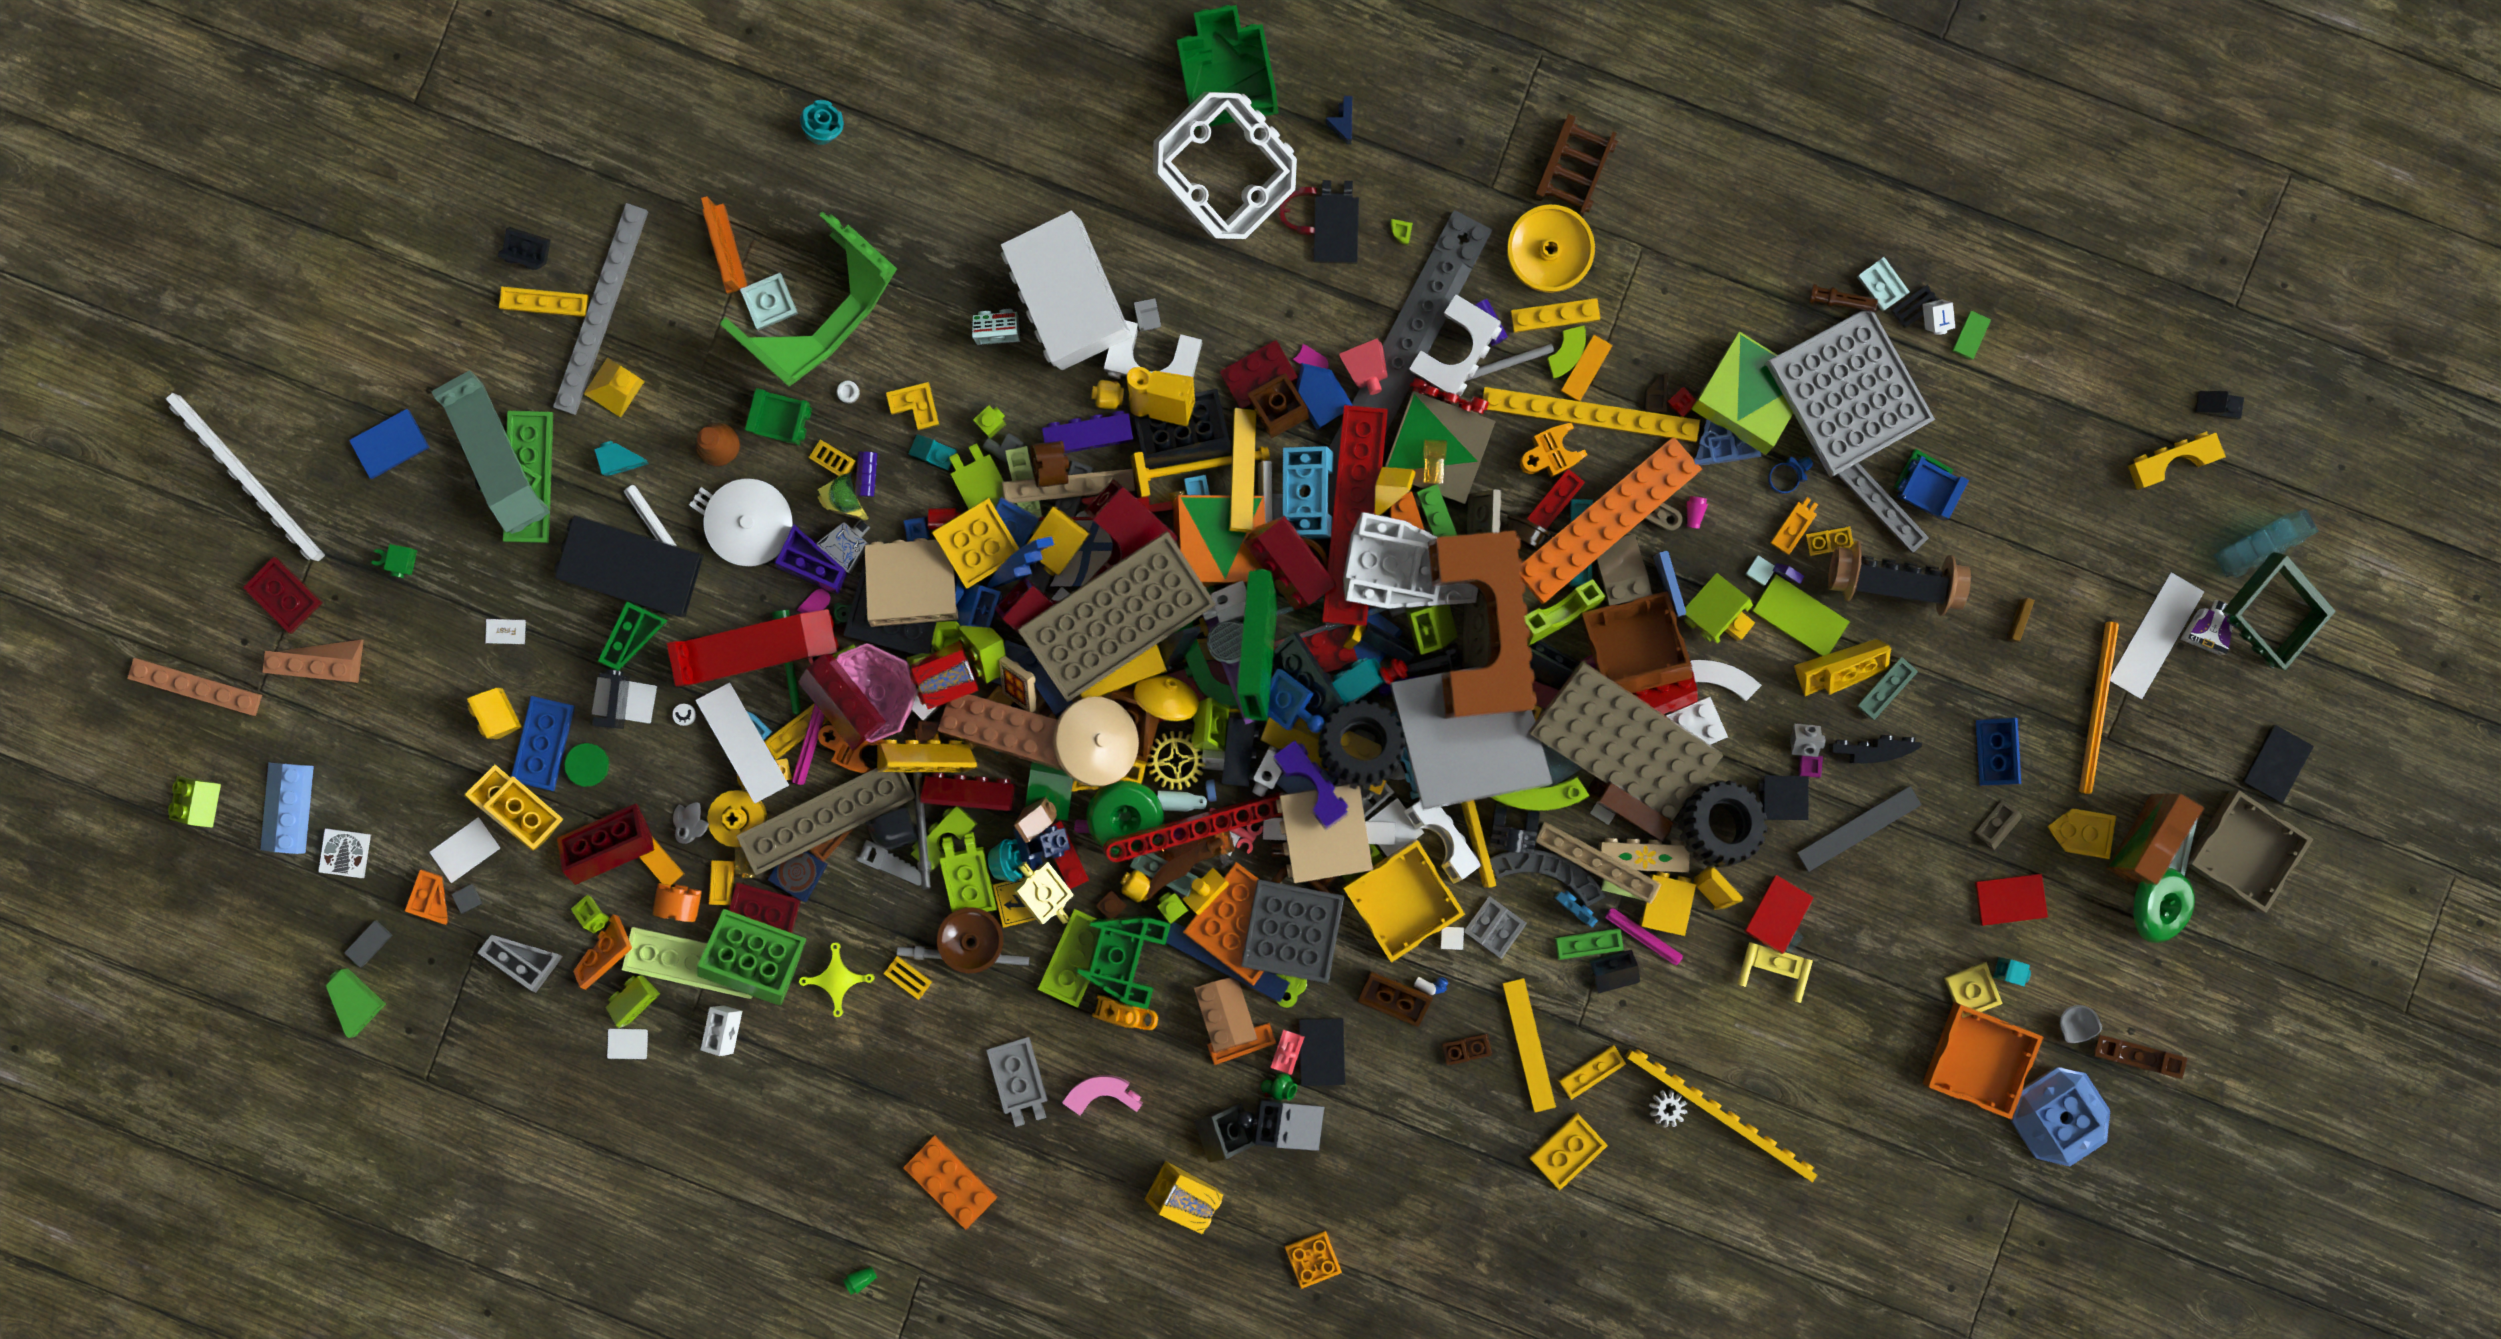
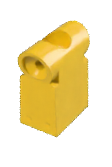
M1133 367L1128 371L1127 385L1132 414L1135 416L1149 414V417L1188 426L1195 404L1194 380L1192 376L1153 371L1151 373L1143 367Z

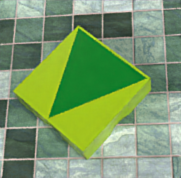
M1738 332L1719 361L1712 378L1707 382L1691 409L1714 424L1730 430L1740 440L1766 455L1775 446L1793 415L1792 409L1766 365L1767 361L1778 355L1743 333Z

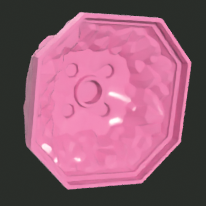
M869 643L839 654L836 660L886 721L866 741L875 742L900 732L912 710L918 692L916 684L913 685L909 672L911 671L908 662Z

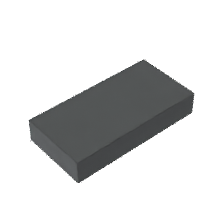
M375 920L345 951V954L362 968L393 935L381 923Z

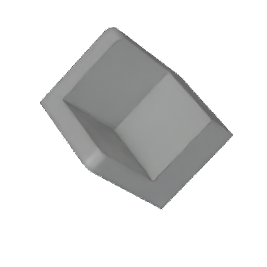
M1155 298L1134 303L1140 332L1161 327Z

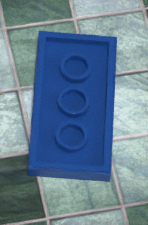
M535 696L530 697L511 777L514 776L525 785L555 791L575 709L574 705Z

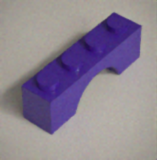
M1293 741L1275 754L1273 760L1286 777L1301 776L1308 779L1315 786L1318 801L1313 809V814L1326 831L1347 816L1348 811L1346 809L1348 805L1342 797L1337 798L1334 794L1335 788L1328 779L1324 780L1320 775L1322 770L1315 761L1311 763L1307 755L1309 753L1302 743L1298 745L1296 741Z

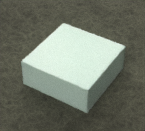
M1756 556L1745 575L1765 586L1774 571L1772 570L1775 566L1760 556Z

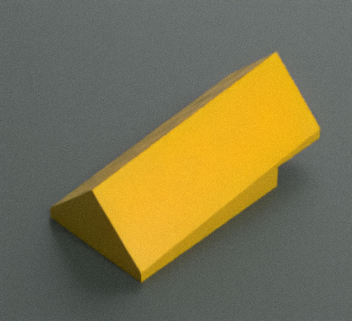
M1874 639L1794 665L1804 696L1824 688L1830 695L1888 670L1891 648L1881 640Z
M496 765L464 795L532 851L542 845L563 821L562 817L514 776L510 778Z

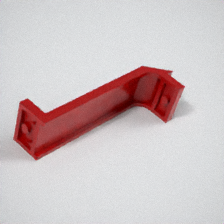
M829 609L788 616L688 641L667 643L675 686L695 685L801 659L822 656L823 654L833 655L837 653L838 641L833 633L834 621L829 614Z

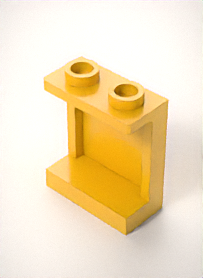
M1657 871L1656 875L1650 874L1651 879L1662 885L1652 904L1645 903L1643 917H1640L1639 926L1685 936L1696 884L1690 883V878L1678 876L1677 880L1670 879V874Z

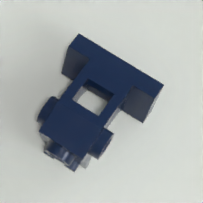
M1057 825L1047 827L1044 832L1039 833L1027 843H1025L1018 830L1014 829L1022 862H1026L1031 870L1038 868L1042 864L1041 856H1044V858L1049 856L1057 858L1065 855L1064 851L1070 849L1065 828L1057 829Z

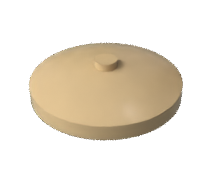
M1089 697L1074 702L1060 715L1054 729L1053 746L1056 758L1067 775L1084 785L1103 786L1120 780L1129 772L1137 757L1139 740L1133 719L1121 705L1107 698Z

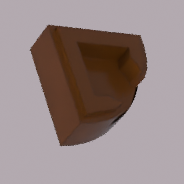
M918 721L917 740H919V743L932 739L938 732L940 722Z

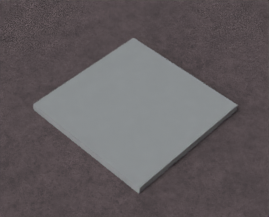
M1863 310L1766 362L1768 369L1830 478L1935 420L1874 312Z
M1482 666L1473 667V668H1468V669H1462V670H1458V671L1477 670V669H1481ZM1441 674L1391 683L1390 688L1400 726L1404 730L1403 737L1405 738V745L1422 810L1552 784L1541 741L1529 733V730L1535 723L1532 710L1446 719Z

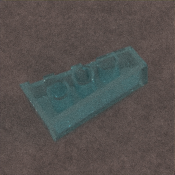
M2302 509L2286 514L2215 553L2214 556L2226 577L2235 576V578L2246 574L2248 572L2247 569L2253 565L2255 568L2261 566L2272 552L2283 554L2286 552V548L2290 546L2295 547L2303 543L2306 538L2319 531L2307 509Z

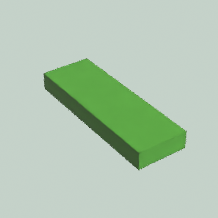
M1620 928L1555 937L1558 960L1624 950Z

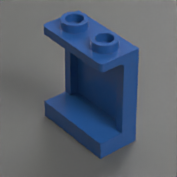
M1923 456L1913 459L1907 469L1910 471L1906 479L1903 478L1897 488L1900 491L1897 497L1942 521L1948 520L1969 480L1962 476L1956 477L1925 461L1926 458Z

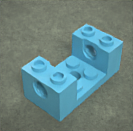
M1326 446L1283 448V516L1288 519L1300 536L1309 539H1331L1333 517L1328 514V474H1334V452ZM1303 486H1310L1311 493L1307 497H1301L1300 490Z

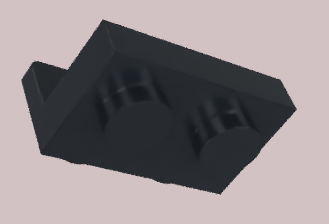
M508 227L505 232L503 249L498 252V257L504 258V261L508 263L523 264L527 269H540L547 264L551 239Z

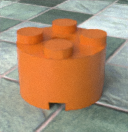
M658 883L653 915L666 919L669 917L678 921L695 922L702 891L690 888L688 890V886L684 885L671 887L668 884Z

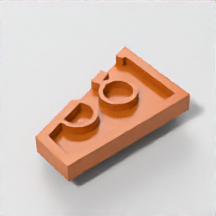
M615 914L609 919L611 923L606 931H601L597 936L599 939L593 949H588L573 971L579 987L586 990L632 949L620 917Z

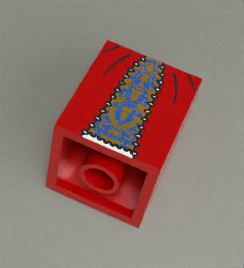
M961 641L955 642L911 664L910 678L913 685L918 684L920 692H917L922 705L926 704L928 710L978 691L975 676Z

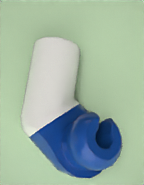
M1418 977L1414 987L1429 995L1444 993L1447 990L1448 981L1443 977H1439L1436 982L1430 983Z

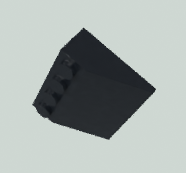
M1217 389L1194 393L1195 404L1187 427L1150 418L1149 414L1145 416L1134 415L1145 468L1151 470L1232 455Z

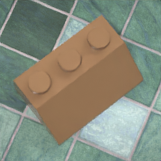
M1227 978L1194 988L1215 1053L1258 1040L1238 980Z

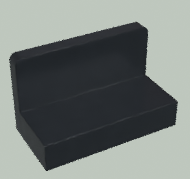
M1632 950L1590 960V967L1595 977L1598 993L1640 982L1639 968Z

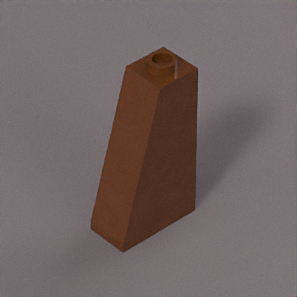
M1595 776L1587 789L1588 798L1655 839L1663 841L1670 834L1672 821L1613 783H1605Z

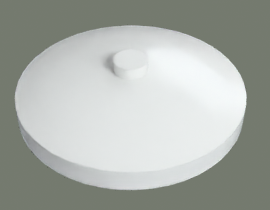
M739 479L722 486L711 497L704 513V531L710 546L720 557L740 566H757L773 560L780 554L793 527L792 513L783 495L770 484L756 479Z

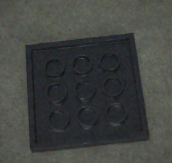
M864 562L844 636L913 655L921 653L931 654L936 622L870 626L867 618L866 565Z

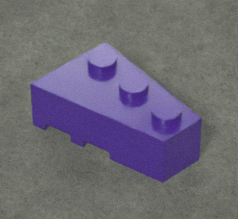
M793 524L775 562L777 568L838 595L847 576L845 569Z

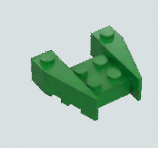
M1149 916L1087 920L1089 926L1099 928L1088 969L1075 966L1074 970L1125 1004L1148 1010L1153 987L1133 981L1144 940L1165 945L1171 924Z

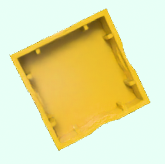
M1414 839L1373 865V870L1364 871L1342 886L1391 963L1418 946L1429 935L1441 931L1465 915L1417 839Z

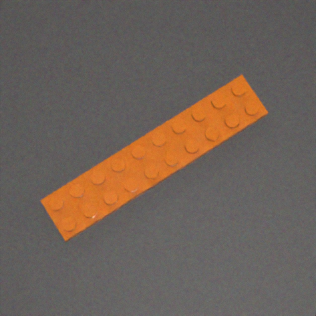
M1671 438L1522 563V572H1520L1521 580L1524 581L1527 588L1543 605L1697 475L1702 468L1698 464L1695 465L1694 459L1676 438Z

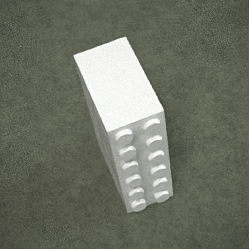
M1072 210L1001 244L1003 249L1001 256L1005 264H1009L1011 267L1010 277L1013 283H1017L1020 291H1018L1019 298L1023 304L1026 303L1029 309L1026 311L1030 322L1034 323L1037 328L1035 335L1038 341L1042 342L1046 350H1043V353L1048 363L1051 362L1053 366L1064 370L1132 337L1082 220Z

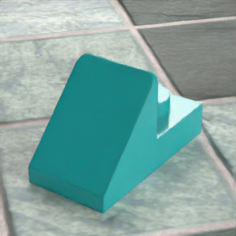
M917 434L909 455L949 471L952 466L949 457L956 454L957 450L938 443L934 439Z

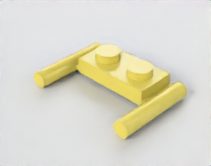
M1749 942L1737 984L1746 987L1752 966L1796 978L1798 982L1792 1001L1801 1003L1813 960L1785 952L1780 954L1772 948Z

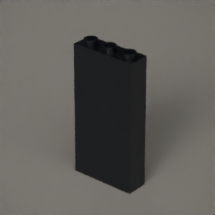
M574 515L573 519L569 520L567 526L569 534L567 540L565 539L561 546L563 554L561 560H558L555 566L556 579L678 617H686L704 554L586 517Z

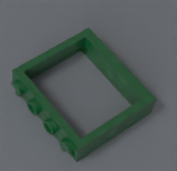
M2272 552L2222 610L2227 617V622L2240 631L2239 635L2241 638L2252 644L2251 649L2265 659L2264 663L2271 669L2275 667L2284 671L2336 612L2287 555ZM2279 571L2312 610L2274 653L2241 614Z

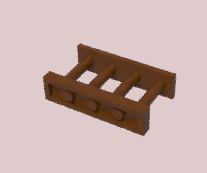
M1568 114L1534 199L1542 201L1544 196L1549 197L1551 195L1581 207L1579 215L1583 217L1585 212H1590L1594 201L1590 200L1609 152L1613 153L1618 141L1614 139L1617 133L1612 132L1608 140L1578 128V125L1574 123L1576 116ZM1575 135L1604 147L1605 150L1601 160L1569 147V144L1566 143L1568 136L1573 137ZM1567 155L1597 167L1593 180L1561 167V164L1558 163L1560 156L1565 157ZM1559 175L1589 187L1585 199L1553 187V184L1550 183L1552 176L1557 177Z

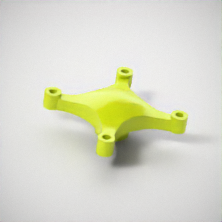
M838 942L831 944L832 960L822 974L812 978L802 977L799 980L802 986L807 984L818 985L831 995L835 1006L833 1011L835 1017L843 1015L842 1000L846 991L852 985L859 982L870 983L875 978L871 973L859 975L847 969L840 958L841 946Z

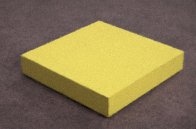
M1986 962L1944 977L1953 1002L1980 1012L2003 1004ZM1964 1011L1962 1012V1018L1972 1015L1970 1013L1964 1014Z

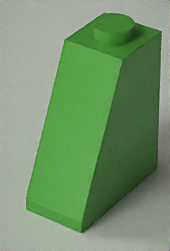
M348 968L338 969L329 977L331 981L326 985V988L345 1035L348 1038H352L362 1031L386 1003Z

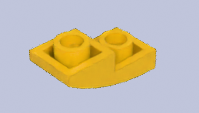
M1850 526L1806 534L1810 556L1834 552L1837 546L1850 548L1853 544Z

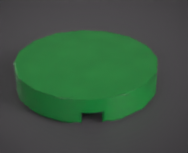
M591 743L579 744L567 754L565 772L569 779L577 785L583 787L595 786L601 783L608 775L609 757L605 750L598 745Z

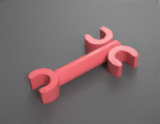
M1219 816L1216 818L1215 823L1222 825L1225 819ZM1252 824L1247 825V830L1240 827L1229 831L1243 838L1238 841L1237 848L1243 842L1248 843L1249 849L1247 853L1249 854L1253 850L1252 843L1256 836L1262 833L1263 826H1260L1256 832L1252 831Z

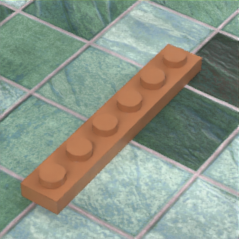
M138 658L133 659L127 678L252 716H256L262 697L261 694Z

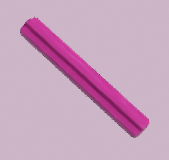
M816 704L812 711L792 778V782L798 785L805 783L817 744L818 734L825 717Z
M1611 908L1605 916L1607 920L1673 965L1680 963L1683 957L1681 953L1615 908Z

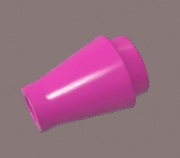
M1689 497V501H1687V527L1700 528L1708 506L1706 504L1707 498Z

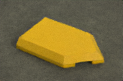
M2072 808L2047 826L2065 852L2110 859L2116 816Z

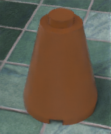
M712 423L699 431L696 439V450L699 457L707 464L724 466L737 457L740 450V440L730 426L724 423Z

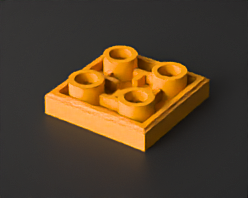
M1326 1230L1285 1246L1301 1289L1342 1273Z

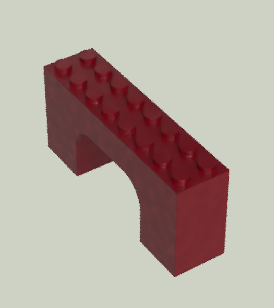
M1114 478L1084 510L1087 515L1109 534L1112 541L1110 557L1089 581L1165 531L1169 532L1177 545L1179 538ZM1024 576L995 607V610L1005 622L1020 634L1018 631L1019 627L1059 601L1046 596Z

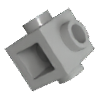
M1794 724L1790 738L1792 755L1818 757L1820 748L1825 746V735H1822L1821 726Z

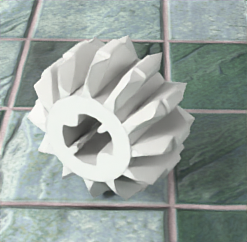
M1669 1089L1667 1096L1664 1090L1660 1091L1661 1098L1656 1095L1653 1096L1657 1103H1649V1106L1656 1110L1651 1111L1650 1115L1657 1116L1655 1118L1657 1124L1663 1120V1126L1667 1127L1670 1121L1671 1125L1675 1127V1119L1683 1122L1684 1119L1679 1115L1680 1113L1687 1114V1110L1681 1108L1687 1103L1685 1100L1679 1101L1682 1096L1680 1093L1674 1096V1091ZM1667 1103L1673 1106L1672 1108H1670V1113L1663 1111L1664 1109H1666Z

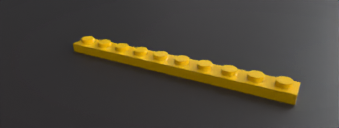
M1484 387L1482 398L1489 402L1487 411L1670 439L1674 437L1677 440L1697 442L1700 420L1489 387Z
M1629 1049L1625 1055L1629 1060L1811 1182L1817 1177V1174L1812 1172L1813 1166L1804 1160L1801 1163L1793 1159L1795 1154L1786 1148L1782 1151L1775 1147L1776 1141L1767 1135L1763 1139L1757 1135L1758 1129L1749 1123L1746 1126L1738 1122L1740 1117L1731 1111H1728L1727 1114L1720 1110L1722 1105L1710 1098L1709 1101L1701 1097L1703 1093L1694 1086L1690 1089L1683 1085L1685 1080L1676 1074H1673L1672 1077L1665 1073L1667 1068L1656 1061L1654 1064H1651L1646 1060L1648 1056L1637 1049L1633 1052Z

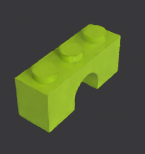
M960 806L955 808L949 807L942 815L944 817L943 821L940 824L935 822L927 831L929 833L927 836L928 861H931L930 872H933L940 864L939 856L945 854L939 844L941 837L945 833H953L960 840H963L965 834L969 833L978 824ZM917 841L912 847L914 851L911 855L920 862Z

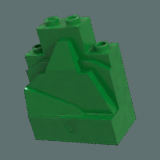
M1224 5L1217 9H1203L1195 12L1194 19L1197 36H1185L1182 39H1177L1188 106L1203 92L1243 93L1252 102L1250 106L1254 111H1260L1264 117L1278 114L1277 93L1263 24H1250L1241 28L1237 5ZM1224 109L1208 125L1216 126L1236 121Z

